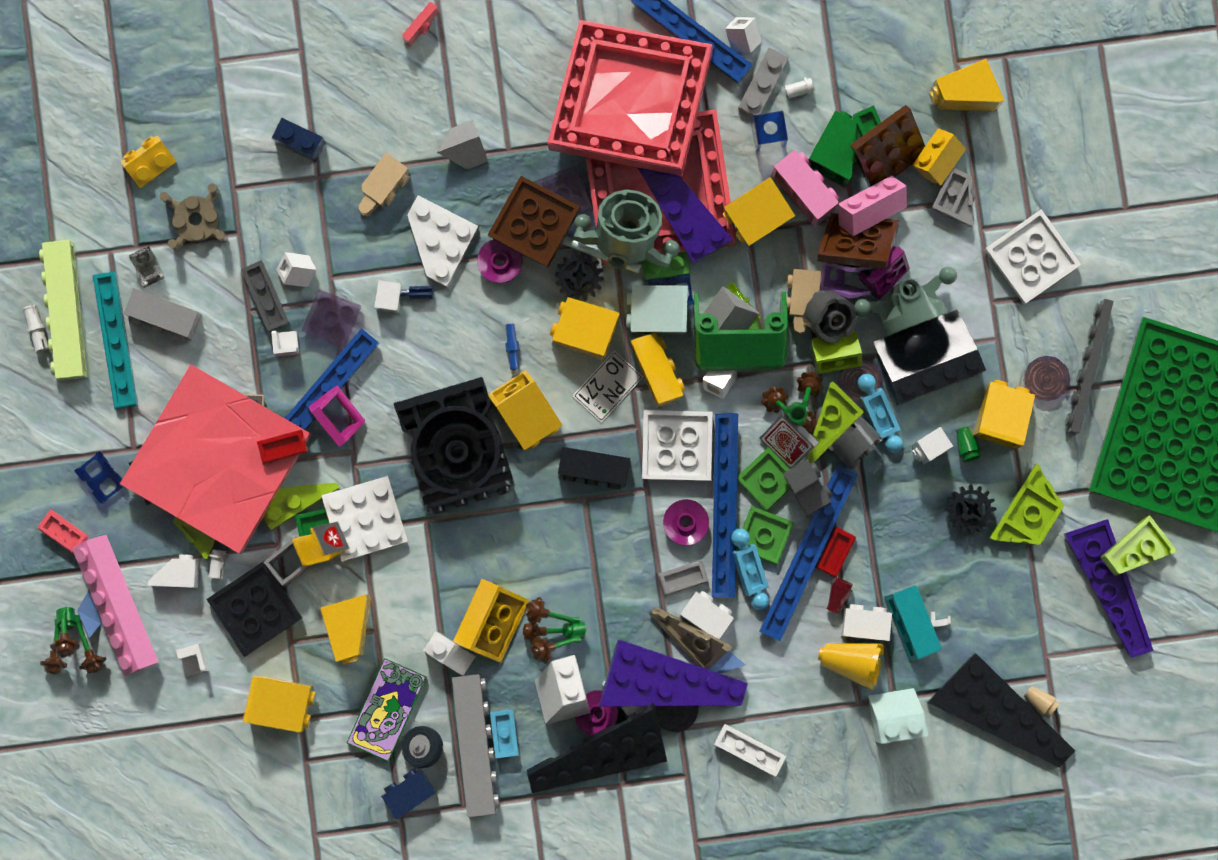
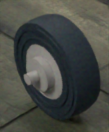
M427 726L414 727L407 732L402 741L403 757L414 767H431L442 755V738L433 728Z

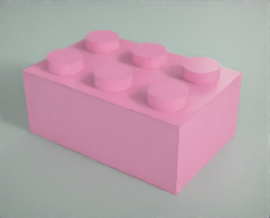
M795 149L774 166L771 175L812 226L815 227L835 211L839 204L837 200L839 197L831 187L828 189L824 185L822 175L817 170L813 171L808 165L810 162L805 154L802 152L798 153Z

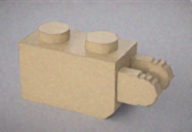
M388 153L384 154L362 184V192L365 197L359 203L358 208L362 216L368 217L372 215L378 206L384 208L385 205L389 206L396 197V190L399 186L404 187L410 178L408 176L410 173L409 169Z
M793 269L792 275L787 277V288L791 289L790 297H786L787 311H789L788 317H793L792 331L798 336L806 331L807 325L803 322L802 316L813 294L820 290L821 271Z

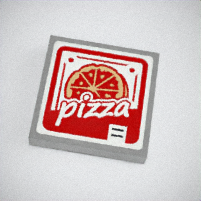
M785 413L759 438L790 469L796 466L819 443L799 423L791 421L789 414Z

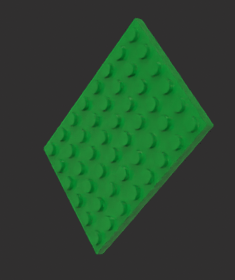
M1141 318L1088 491L1218 533V340L1153 319Z

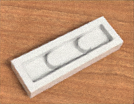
M726 724L723 725L714 745L775 777L787 757Z

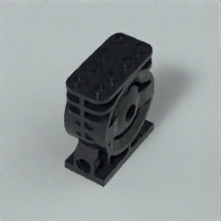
M483 377L393 403L402 431L413 437L410 454L425 511H431V514L435 515L445 512V507L450 505L458 508L468 505L467 500L475 498L478 502L490 498L489 494L494 492L502 495L512 491L511 487L515 486V482L501 436L494 423L487 417L492 405ZM465 395L470 408L463 406L446 407L449 401L465 397ZM435 405L441 406V409L432 412L422 421L419 409ZM485 407L482 414L477 412V409ZM462 423L472 426L478 431L490 430L489 433L477 436L468 428L450 427L436 437L432 450L420 453V449L428 447L433 436L441 428L450 424ZM417 428L415 434L409 430ZM460 446L464 449L463 456L457 459L453 458L451 454L452 449ZM495 453L494 458L486 460L481 472L468 481L451 482L443 479L438 474L427 477L425 474L439 470L451 478H465L478 470L483 461V456Z

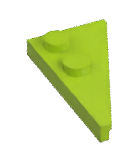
M833 381L829 385L813 437L819 443L805 458V460L808 459L810 464L815 462L864 413Z
M337 483L280 488L263 518L270 530H273L322 500L321 495L335 492L340 487Z

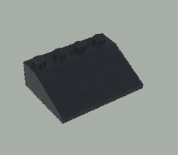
M958 309L872 342L897 406L986 371L978 348Z

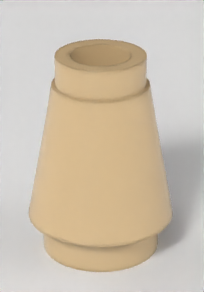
M1033 686L1024 696L1042 716L1045 715L1050 718L1060 704L1056 701V697Z

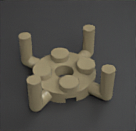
M214 183L208 185L210 193L206 198L189 196L179 203L167 192L160 194V199L174 210L172 223L179 236L176 240L171 239L168 241V246L174 252L180 251L186 241L201 242L211 237H214L221 243L228 241V236L223 231L218 230L219 217L213 203L220 195V189ZM200 214L202 216L201 223L196 226L191 225V216Z

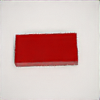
M302 429L257 441L262 464L308 453Z
M835 527L815 568L836 578L856 536Z

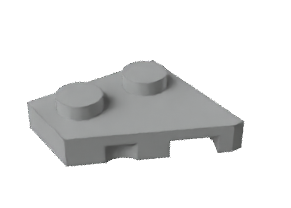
M953 168L945 179L931 209L972 227V176Z

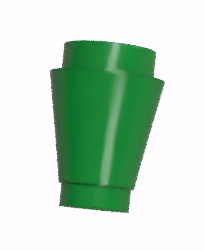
M969 427L957 429L959 457L963 459V462L980 458L981 448Z

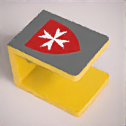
M338 521L313 527L310 529L312 534L292 539L304 567L329 561L350 549Z

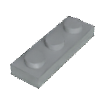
M768 48L738 107L739 110L757 119L759 118L789 57Z

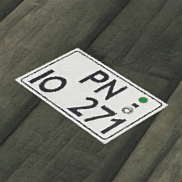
M614 350L572 397L602 423L644 376Z

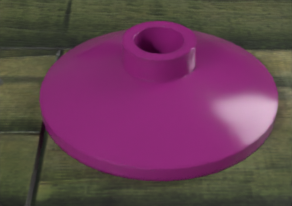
M494 239L485 243L477 256V265L480 273L484 278L494 283H506L513 280L521 271L523 264L522 254ZM503 260L505 263L503 266H497L496 262Z
M683 499L674 502L666 510L663 526L667 536L673 542L680 545H692L699 542L706 535L709 528V517L701 504L694 500ZM684 518L690 520L688 527H684L681 523Z
M600 690L591 691L586 694L591 713L575 717L579 729L589 736L614 723L616 724L618 721V707H598L603 692ZM599 711H602L603 715L598 719L597 714Z

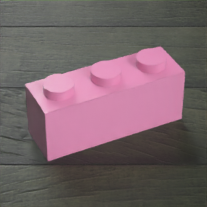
M890 176L838 204L839 226L852 236H855L907 208L906 185L895 177Z

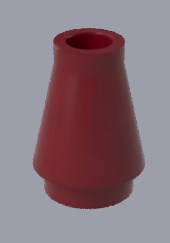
M836 578L831 583L826 609L839 614L841 608L853 592V584Z

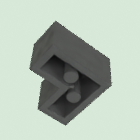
M808 459L783 473L784 479L807 518L831 504L829 498L833 497L827 485L822 486L819 482L821 473L814 462L810 464Z

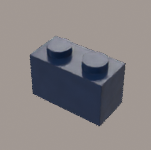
M282 117L272 136L276 144L314 162L317 161L326 143L322 136Z
M414 768L403 776L405 780L399 785L393 782L384 788L386 793L381 797L396 820L437 793L422 769L417 772Z

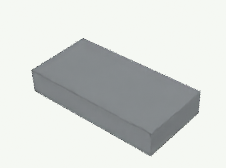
M702 560L658 574L665 596L709 582Z

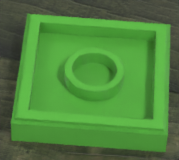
M769 447L737 476L739 484L765 511H768L790 490L783 475L789 468Z
M751 506L742 529L749 533L750 540L747 545H756L760 559L778 565L794 522Z

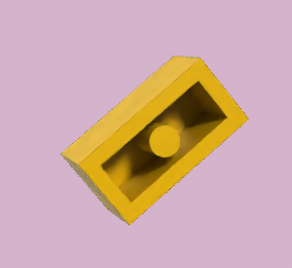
M938 128L913 163V166L926 180L941 186L966 148L954 134Z

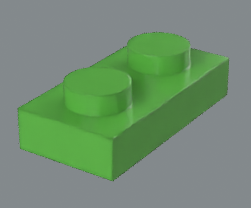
M687 252L678 253L676 257L671 259L670 265L667 268L656 265L646 259L642 261L645 281L690 275Z

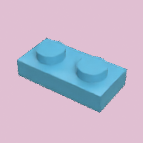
M514 710L490 712L495 758L519 756Z

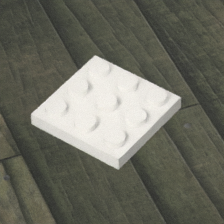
M1042 209L984 249L1024 305L1081 265Z
M644 410L642 479L711 481L713 412Z
M388 476L321 495L329 523L338 521L350 548L339 555L341 562L408 542Z

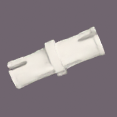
M34 304L32 307L29 305L22 308L28 325L27 333L31 334L35 352L48 350L49 346L44 332L45 324L41 323L37 305Z

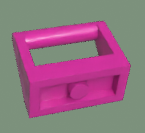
M339 386L333 387L308 407L339 447L347 442L365 422V419ZM334 397L355 421L342 432L338 431L322 411Z

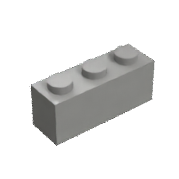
M133 288L124 314L130 317L129 322L140 326L143 322L151 325V330L162 334L166 330L172 333L171 337L183 342L185 338L192 340L201 314L197 311Z

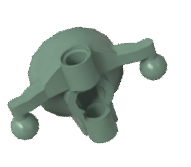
M622 190L607 196L599 206L595 231H588L592 225L589 216L580 214L574 219L576 231L573 239L580 243L597 245L598 249L608 257L609 265L616 269H624L628 263L640 262L645 259L667 268L670 265L671 259L676 257L680 250L678 243L674 240L664 242L662 245V253L664 255L654 249V242L661 230L662 213L659 205L650 196L640 191Z
M944 267L938 276H935L923 286L914 279H906L891 289L890 298L880 302H869L865 299L857 300L854 303L855 314L859 317H866L869 313L879 314L887 335L946 314L947 310L944 302L937 299L935 291L939 289L941 283L946 285L954 283L957 279V272L952 267ZM903 288L907 291V295L904 294Z

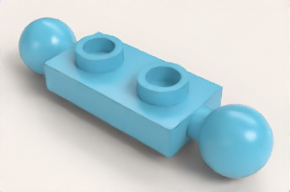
M863 374L858 379V387L866 392V395L860 397L873 428L882 438L886 437V450L890 453H897L902 449L903 441L894 434L901 430L884 390L882 388L874 389L876 386L875 378L871 374Z
M737 529L731 536L733 544L739 547L738 550L732 552L745 595L750 596L753 594L751 605L754 609L761 611L769 605L768 596L762 592L763 589L769 586L756 545H747L750 540L749 533L744 529Z

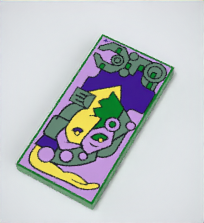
M384 658L347 740V744L389 762L427 676Z

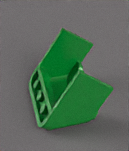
M781 292L780 312L771 313L765 318L764 329L718 330V321L715 316L707 313L699 314V293H694L693 325L696 366L703 371L778 370L784 367L787 360L788 329L786 292Z

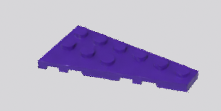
M618 640L598 707H647L653 702L655 707L741 706L748 683Z

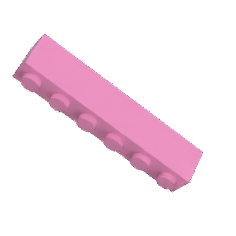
M107 535L86 540L73 547L76 560L124 676L144 670L158 663Z

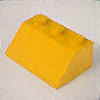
M652 333L631 340V349L657 408L683 398L682 392L685 391V387L681 378L676 379L673 371L676 370L672 358L666 357L664 350L667 349L663 337L658 338L656 333Z
M481 579L453 642L501 663L525 612L526 604L529 603V599L485 579Z

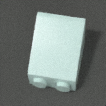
M632 286V291H627V305H631V314H626V327L631 328L630 333L686 334L688 286Z
M914 688L868 695L876 742L883 744L928 736L925 715Z

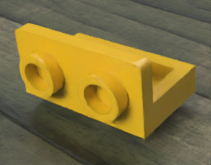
M158 135L154 138L152 136L143 141L142 147L136 151H129L124 155V160L121 161L123 167L139 188L177 162Z

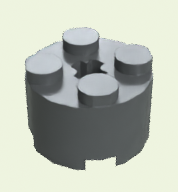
M828 290L815 292L802 316L803 322L807 325L808 329L826 342L837 343L836 340H840L844 336L846 338L849 337L858 321V317L855 316V306L838 293Z
M860 416L829 449L847 467L853 470L883 438Z

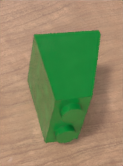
M835 110L808 159L810 162L808 165L813 171L817 170L823 177L846 188L852 177L853 150L850 145L854 143L855 121L852 120L850 114L844 111L839 113Z

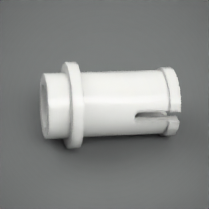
M805 77L803 81L785 85L788 99L807 93L811 95V92L815 91L811 78L807 79Z
M212 549V554H209L211 563L208 577L223 579L225 558H228V556H226V551Z

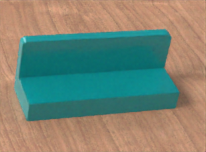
M916 585L885 596L910 661L920 659L942 649Z

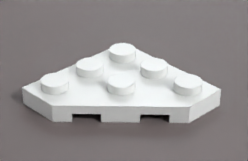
M418 195L407 216L425 273L428 278L448 287L479 226Z

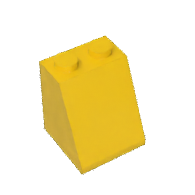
M987 59L937 78L930 88L931 92H929L932 104L937 105L939 110L994 112L1004 102L1003 95Z
M771 176L724 207L726 212L723 213L730 225L734 223L739 230L735 234L741 243L744 244L746 242L748 246L795 217L794 212Z
M568 297L567 301H562L557 314L561 315L558 324L554 323L550 332V336L553 337L552 343L604 361L617 327L620 313Z
M526 370L488 394L524 450L536 447L541 439L554 435L563 426L538 385Z
M994 380V382L987 384L973 436L1018 449L1024 446L1035 395L1029 393L1030 390L1017 386L1014 389L1007 387V382Z
M361 595L320 608L336 662L342 661V664L346 665L359 661L358 656L363 655L371 603L370 595Z
M261 675L252 676L243 722L304 732V728L309 727L311 715L307 713L309 705L313 706L316 692L312 691L313 686Z

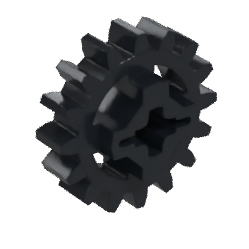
M573 252L571 253L572 259L569 260L567 257H563L564 265L558 263L557 267L561 271L555 272V277L560 278V280H557L555 284L556 286L562 285L559 292L561 294L567 292L566 298L575 296V299L579 300L580 297H583L585 301H588L587 295L590 294L592 297H595L594 290L602 289L598 282H604V277L599 276V274L603 273V268L597 269L599 261L592 262V255L584 258V253L581 252L579 257H576ZM577 263L576 267L572 270L566 271L570 265ZM585 264L593 269L594 274L586 270ZM581 267L582 275L586 278L581 279V282L578 287L577 280L573 276L578 275L579 269ZM564 280L573 284L574 291L566 285ZM592 284L589 289L582 291L585 285Z
M972 484L968 485L967 490L961 486L959 487L960 493L955 491L951 493L954 500H947L951 504V507L945 509L946 512H951V516L947 520H954L955 523L952 527L960 526V533H964L966 529H968L969 535L974 534V529L981 533L983 532L982 526L990 527L988 520H995V517L991 515V512L997 510V508L991 507V503L995 499H988L987 496L990 492L982 493L981 486H978L976 490L973 489ZM972 494L976 495L977 498L969 500L964 495ZM957 504L960 506L959 516L956 513ZM983 504H985L986 507L985 515L982 513ZM967 505H968V506H971V505H974V506H975V508H974L975 514H974V513H972V514H967V511H968ZM968 519H973L978 524L968 525L965 522Z

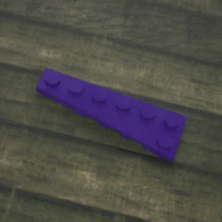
M1106 519L1064 533L1066 541L1129 657L1133 658L1154 651L1127 572L1114 576L1101 559V556L1116 544L1109 520Z

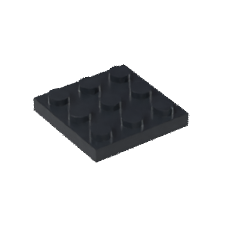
M264 561L207 598L208 603L244 657L303 619L280 582L268 569Z

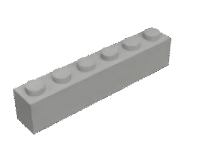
M481 674L452 677L467 817L495 814L496 808H500L499 795L494 794L493 785H497L496 771L491 770V762H495L494 750L489 748L488 739L492 738L491 725H486L485 717L489 715L488 701L484 702L483 692H487L486 679H481Z

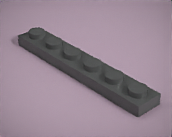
M1104 299L1095 306L1093 316L1096 317L1094 326L1091 325L1088 332V339L1091 340L1089 348L1085 347L1082 355V360L1085 363L1083 370L1080 369L1077 375L1076 382L1079 383L1078 390L1072 394L1070 404L1073 405L1072 413H1068L1065 426L1068 427L1066 433L1073 435L1080 433L1114 302L1112 300Z

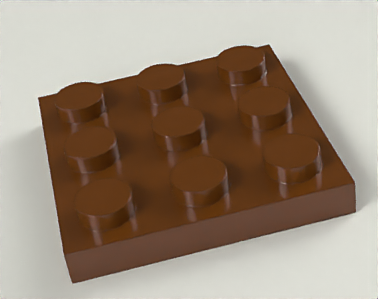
M905 105L850 146L868 187H871L890 176L896 177L911 166L924 149L925 144L911 109Z
M520 176L490 229L488 237L548 268L581 207Z
M831 213L818 251V262L886 269L898 231L899 220L885 219L852 236L839 226V214Z

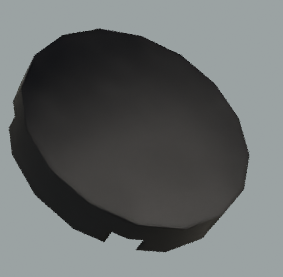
M689 706L655 707L660 727L671 732L687 730L694 724L699 707Z

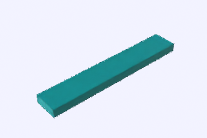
M112 271L92 275L114 409L138 406L117 273Z

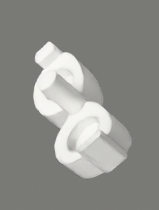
M930 612L933 627L951 623L950 615L947 616V619L935 620V612Z

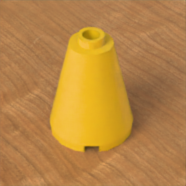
M826 643L825 647L820 648L818 660L821 661V666L867 689L874 690L882 665L879 655L884 654V645Z

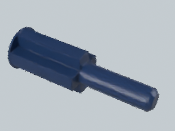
M433 285L409 286V290H401L400 297L409 296V299H433L434 288Z

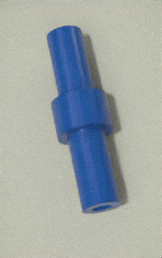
M506 324L507 342L505 347L506 352L509 353L510 370L519 369L517 351H520L519 341H516L515 324Z

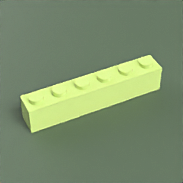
M71 240L42 243L39 255L45 272H42L43 285H46L47 294H44V304L49 309L46 325L48 331L51 330V339L48 341L49 351L53 353L54 362H51V372L55 379L60 381L88 378L74 243Z

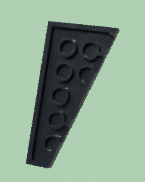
M976 653L927 701V703L1057 767H1061L1076 751Z
M654 702L639 714L635 712L629 715V719L620 724L614 723L583 740L582 744L575 748L571 746L565 749V753L556 758L550 757L527 769L532 793L667 762Z

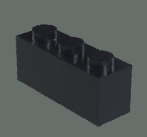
M562 447L558 475L562 476L563 481L575 482L577 478L585 480L584 484L598 486V482L607 483V488L621 490V486L626 487L630 458Z

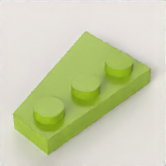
M1149 515L1144 517L1101 556V559L1115 576L1178 551Z

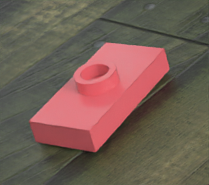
M429 2L402 34V38L407 45L411 46L420 34L424 35L430 29V22L439 13L435 4Z
M51 509L37 527V529L73 554L72 548L86 541L89 535Z

